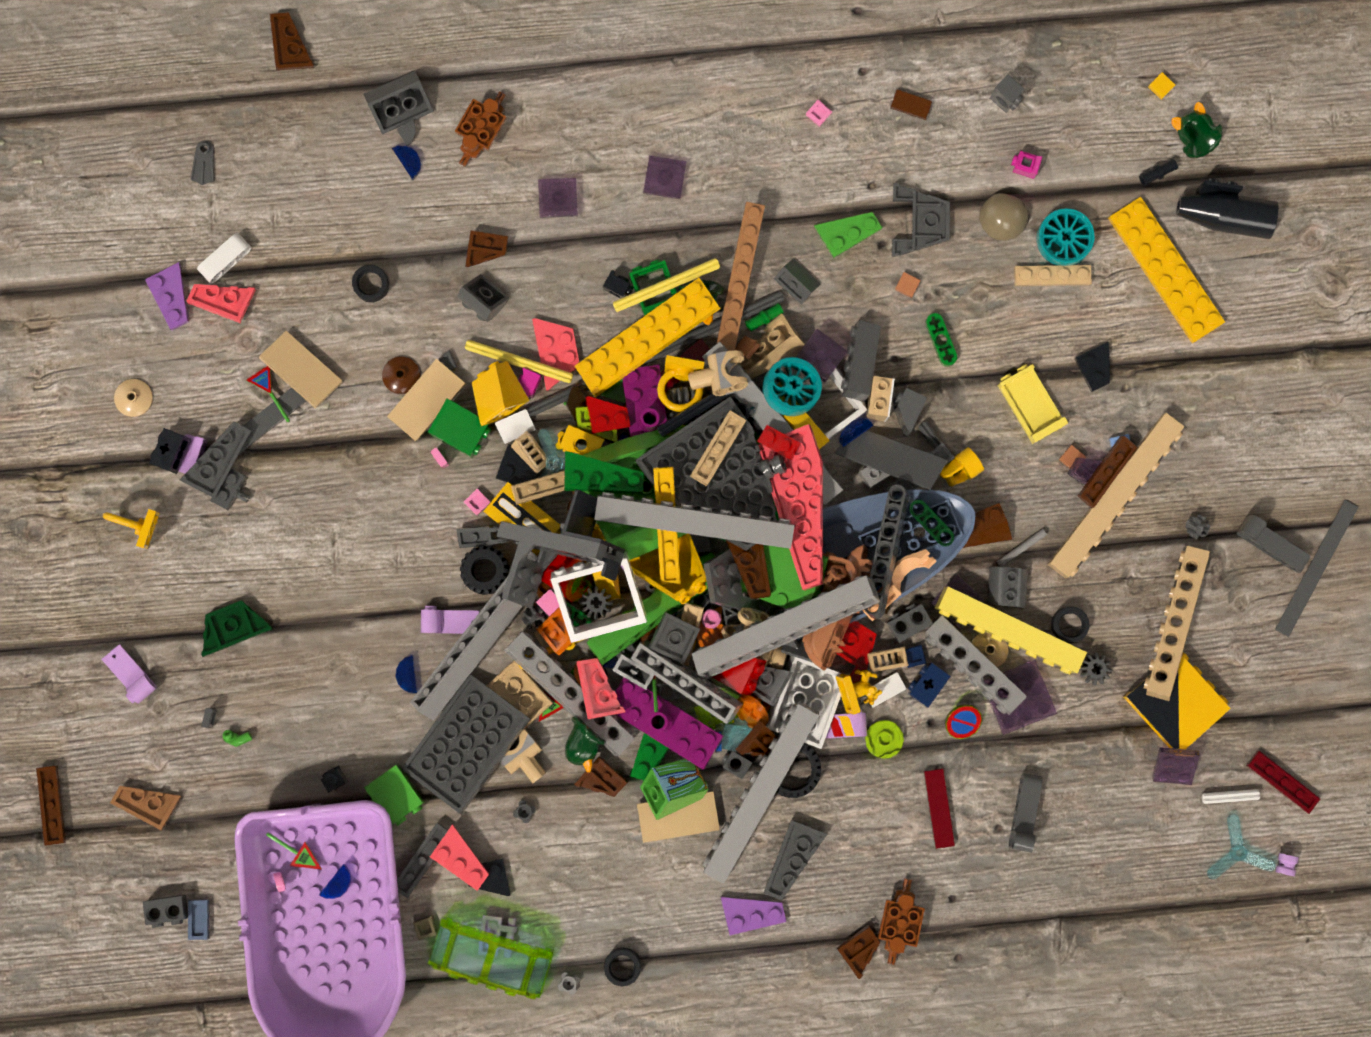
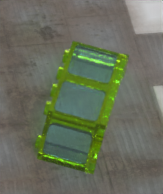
M446 916L441 918L432 954L427 963L431 965V968L446 972L449 977L459 979V977L466 978L468 983L478 985V983L486 984V988L497 991V988L505 990L504 993L510 996L518 994L530 999L541 997L555 952L554 949L547 947L543 949L539 946L515 941L463 925L461 922L452 921V918Z

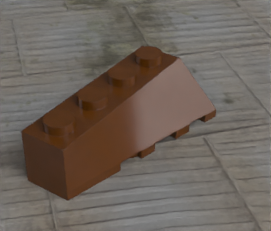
M1000 503L975 513L973 531L963 548L1012 540L1008 521Z

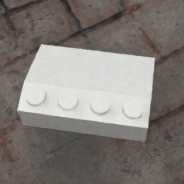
M790 655L785 670L793 673L776 705L770 707L768 713L769 720L766 726L772 731L781 733L778 729L783 721L787 722L790 715H788L791 706L793 704L796 705L800 701L819 712V717L804 743L822 749L841 697L835 677L841 673L828 668L823 671L812 662Z

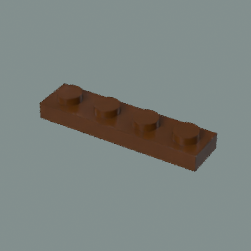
M1120 436L1077 496L1090 508H1094L1138 447L1125 436Z
M58 765L36 768L44 846L66 843Z

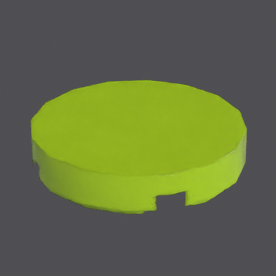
M880 720L871 724L867 729V736H865V743L869 752L883 759L891 758L898 754L904 742L903 732L900 727L888 720Z

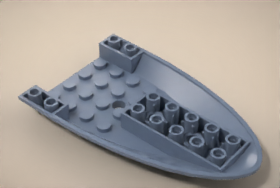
M929 489L906 490L909 495V502L896 562L907 555L925 549L930 553L928 557H933L937 562L930 568L920 567L911 570L903 578L900 587L901 595L895 601L909 594L939 573L956 557L967 543L974 528L975 511L960 496ZM888 492L824 508L823 553L825 554L828 551L837 557L845 558L857 547L865 545L868 548L867 559L873 562ZM897 493L895 499L901 498L903 493ZM922 500L946 524L954 534L952 545L949 547L939 545L926 530L925 536L922 538H917L914 535V531L917 528L923 527L910 513L909 508L913 501ZM916 504L913 507L915 514H921L924 511V507L921 504ZM899 511L892 512L891 518L897 517ZM930 518L926 522L927 527L930 529L936 528L938 524L934 518ZM889 530L886 536H892L895 530ZM945 532L940 535L941 542H950L951 535ZM891 548L886 553H882V555H888ZM881 567L878 574L885 573L887 567ZM877 586L876 591H878L882 586ZM862 610L860 613H854L850 623L867 615Z

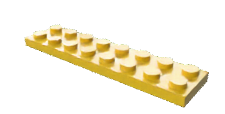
M1141 197L1108 218L1192 344L1225 323Z
M697 278L576 364L575 368L591 393L597 397L721 308L702 280Z

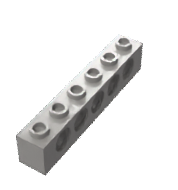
M943 616L925 632L927 642L933 647L936 645L941 650L940 654L946 660L950 658L955 663L953 665L955 669L961 674L964 672L969 677L968 681L974 687L979 686L983 690L982 694L989 701L992 699L997 704L996 707L1001 713L1010 715L1026 699L1027 696ZM944 635L949 636L951 643H942L941 637ZM955 650H964L965 656L962 658L957 657ZM972 662L977 663L979 670L972 671L969 668V664ZM991 676L994 681L993 684H985L983 677ZM1000 689L1005 690L1008 697L1000 698L997 691Z
M645 640L638 645L631 657L633 661L727 724L735 718L742 706L740 701L707 679L705 680L699 676L697 672L685 664L648 648L651 641Z

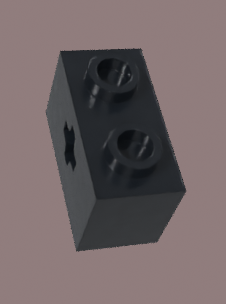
M163 428V431L158 436L156 448L151 453L149 464L177 474L191 438Z

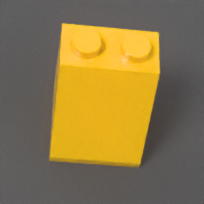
M508 361L492 363L488 366L489 370L480 372L477 375L478 378L472 382L481 426L506 418L530 401Z

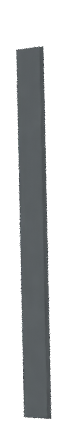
M1344 500L1276 626V631L1287 637L1290 636L1359 508L1356 505Z

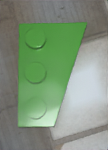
M873 212L814 225L815 230L833 258L882 230V226Z

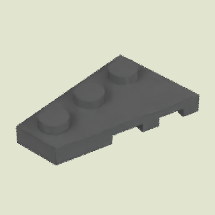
M765 667L752 694L771 706H775L793 672Z

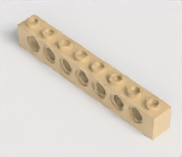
M1187 546L1186 551H1181L1179 562H1182L1181 569H1176L1174 580H1177L1176 587L1172 586L1169 598H1172L1171 605L1167 604L1164 616H1167L1166 623H1161L1159 634H1162L1161 641H1156L1154 652H1157L1156 659H1151L1149 670L1152 671L1151 677H1146L1144 688L1147 689L1146 695L1170 701L1210 551ZM1193 565L1197 570L1189 572L1186 567ZM1183 583H1189L1192 586V588L1189 590H1184L1181 587V585ZM1178 601H1184L1187 604V606L1184 608H1179L1176 605V603ZM1173 619H1179L1182 622V624L1180 626H1174L1172 625L1171 621ZM1174 637L1177 642L1175 644H1168L1166 639ZM1169 655L1172 660L1165 663L1161 660V657ZM1163 673L1167 679L1159 681L1156 679V675Z

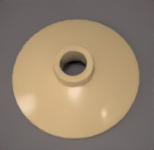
M129 379L122 382L117 387L114 395L117 409L122 414L130 417H137L146 413L153 401L150 387L138 379ZM130 394L135 395L133 400H129Z
M987 632L977 634L971 643L996 667L1002 665L1008 656L1007 642L1004 640L998 642L990 638L991 634ZM988 646L993 647L992 653L987 652Z

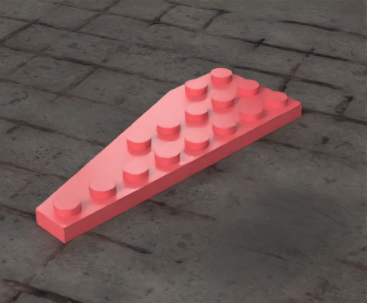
M809 424L785 434L801 444L792 460L782 456L787 472L775 474L773 478L769 479L772 486L771 494L779 518L790 519V523L795 525L792 546L789 550L802 590L804 591L823 584V460L812 427ZM762 444L758 445L762 461L765 459L771 460L779 454Z

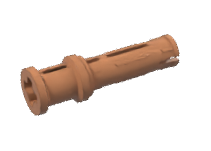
M831 566L829 575L823 580L824 586L821 593L830 592L840 585L841 580L847 575L846 570L842 566Z

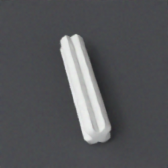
M1258 789L1202 794V802L1204 804L1260 799Z

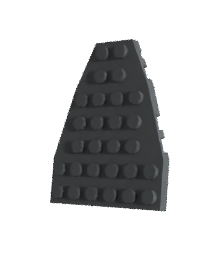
M731 397L635 461L653 487V468L673 466L676 506L681 507V504L693 505V509H700L701 506L710 507L713 512H720V509L732 511L734 515L744 512L750 513L751 517L759 518V515L770 516L771 520L777 521L775 504H773L771 494L772 486L770 480L765 477L761 467L762 459L759 453V446L754 437L753 427ZM729 411H732L744 418L746 422L709 484L705 486L690 477L726 415ZM725 539L745 551L755 545V543Z

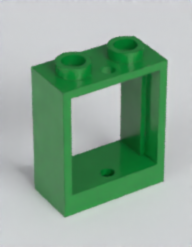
M655 260L649 263L650 266L644 268L638 266L632 269L629 277L635 292L640 291L636 279L661 270L665 279L671 277L665 260ZM675 288L670 289L672 296L677 293ZM666 300L647 307L644 301L640 302L643 315H647Z

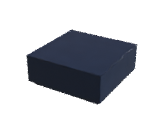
M922 645L905 649L908 661L907 668L926 664Z

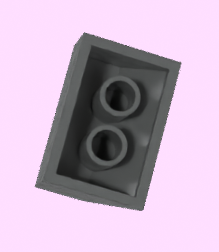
M415 71L364 93V97L382 135L412 120L414 121L434 112Z

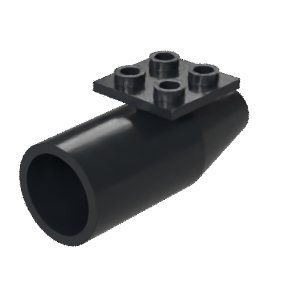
M1207 179L1196 189V193H1199V195L1179 197L1176 215L1212 231L1271 239L1278 220L1279 205L1277 201L1238 196L1243 190V186L1238 185L1236 182L1221 183L1217 179Z

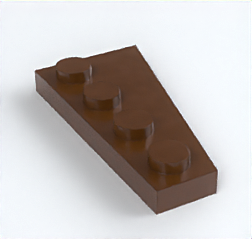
M727 541L750 599L770 597L771 592L764 546L762 544H755L745 551Z

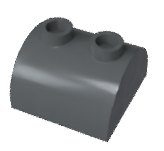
M481 274L462 286L457 295V298L462 301V305L465 308L472 309L477 313L478 319L487 322L492 320L509 300L505 293Z
M989 567L987 605L1025 609L1028 570L1011 567Z

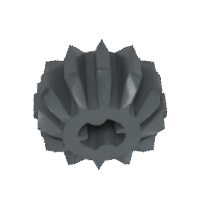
M691 387L674 388L669 391L668 399L675 404H686L694 398L696 389L692 390Z
M598 586L595 587V593L588 588L590 596L582 594V597L587 599V601H580L581 605H587V607L582 609V612L590 610L587 614L588 618L592 616V613H595V620H598V613L605 618L606 616L603 611L611 612V609L607 608L606 605H613L612 601H606L612 597L611 594L604 597L605 588L602 589L601 593H599ZM594 598H598L602 602L601 606L598 605L599 608L591 605L592 600L595 601Z
M1094 653L1093 657L1091 654H1087V660H1083L1084 666H1081L1079 669L1084 670L1080 677L1087 676L1085 683H1089L1092 680V685L1094 686L1097 685V681L1100 684H1104L1103 678H1110L1106 672H1112L1111 668L1106 667L1111 662H1104L1105 655L1099 658L1098 653ZM1094 666L1099 667V669H1097V674L1096 672H1092L1091 670L1094 668Z

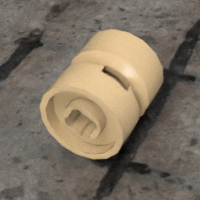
M781 646L760 655L761 658L767 660L765 667L770 665L771 668L782 670L787 654L781 652Z

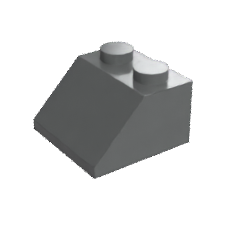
M908 388L904 392L900 391L894 401V405H896L894 411L903 435L906 437L912 432L927 397Z

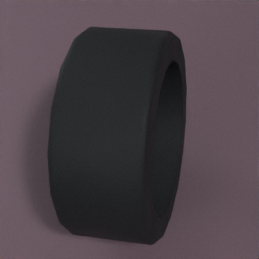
M365 265L355 271L352 277V287L360 299L366 302H377L386 296L389 290V280L386 273L380 267ZM367 273L377 274L382 281L380 290L372 295L364 293L360 288V280Z
M1064 607L1053 615L1051 629L1056 638L1066 643H1075L1087 635L1089 619L1082 609ZM1065 614H1075L1080 618L1081 629L1078 634L1067 636L1061 632L1059 621Z
M617 948L607 956L604 972L612 984L621 987L629 986L640 975V959L631 949ZM621 955L628 956L634 963L633 973L624 979L617 978L611 971L612 961Z

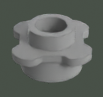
M568 972L562 973V980L558 985V989L575 994L577 983L580 982L579 976L569 975Z

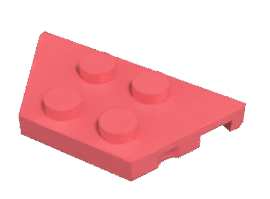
M533 318L532 321L541 363L570 373L577 370L575 365L579 363L573 328ZM543 375L546 391L551 390L553 386L560 382V380Z

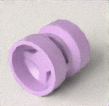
M1279 853V865L1276 866L1275 872L1295 877L1296 870L1294 867L1298 863L1299 857Z

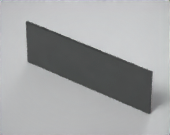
M854 425L851 426L835 452L836 455L931 490L947 463L946 459Z

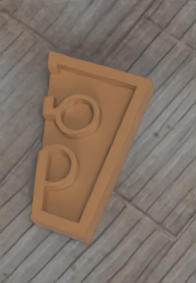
M119 786L110 803L162 831L182 796Z

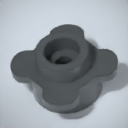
M521 800L518 803L517 810L513 811V816L521 819L523 823H529L531 815L536 812V808Z

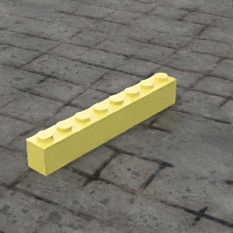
M944 587L935 606L939 610V614L948 618L951 615L957 618L956 622L964 626L970 624L974 626L973 630L981 634L987 632L991 634L990 638L998 642L1004 640L1009 643V647L1015 650L1021 648L1026 651L1025 654L1034 659L1038 656L1043 659V663L1053 667L1055 664L1061 667V672L1068 675L1079 672L1087 652L950 587Z

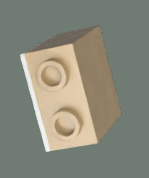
M873 376L865 419L883 422L888 420L895 379Z

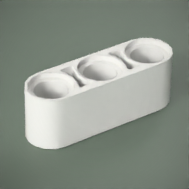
M236 233L198 266L197 270L212 284L250 252L251 246L239 233Z

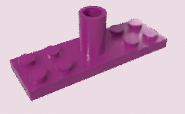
M659 365L638 367L622 378L625 404L631 426L629 427L630 437L655 431L659 425L667 421L665 406L660 401L657 392L658 383L661 378ZM650 418L654 424H646L643 419Z
M624 677L615 693L618 696L616 698L619 704L623 706L626 712L616 715L704 770L724 736L658 694V712H654L653 691L648 688L645 690ZM660 717H663L665 720L662 728L659 726Z

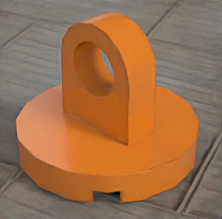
M741 695L737 699L742 703L737 715L742 721L748 722L747 725L750 728L756 726L759 721L765 725L768 723L767 711L771 706L765 701L761 704L762 699L755 695L753 697Z

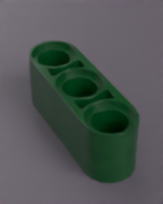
M922 500L913 501L909 508L911 515L939 545L943 547L952 545L954 534L925 502ZM916 504H921L924 507V511L921 514H915L913 507ZM930 518H934L938 522L934 529H930L926 525L927 520ZM946 532L951 535L950 542L943 543L940 541L942 533Z

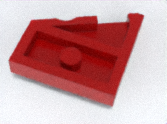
M590 396L585 397L592 434L631 427L626 407Z

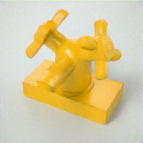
M856 670L855 674L862 675L861 681L852 684L850 675L839 674L835 676L846 713L855 715L861 712L858 698L866 695L867 698L863 702H869L870 705H873L878 696L882 694V690L877 691L876 687L870 686L868 683L869 677L877 678L876 673H871L868 670Z

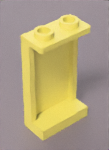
M1025 364L1017 369V374L1012 376L1009 373L1000 379L1002 382L998 387L1029 440L1034 444L1067 425L1068 421L1060 415L1034 371V365L1032 364L1028 367Z

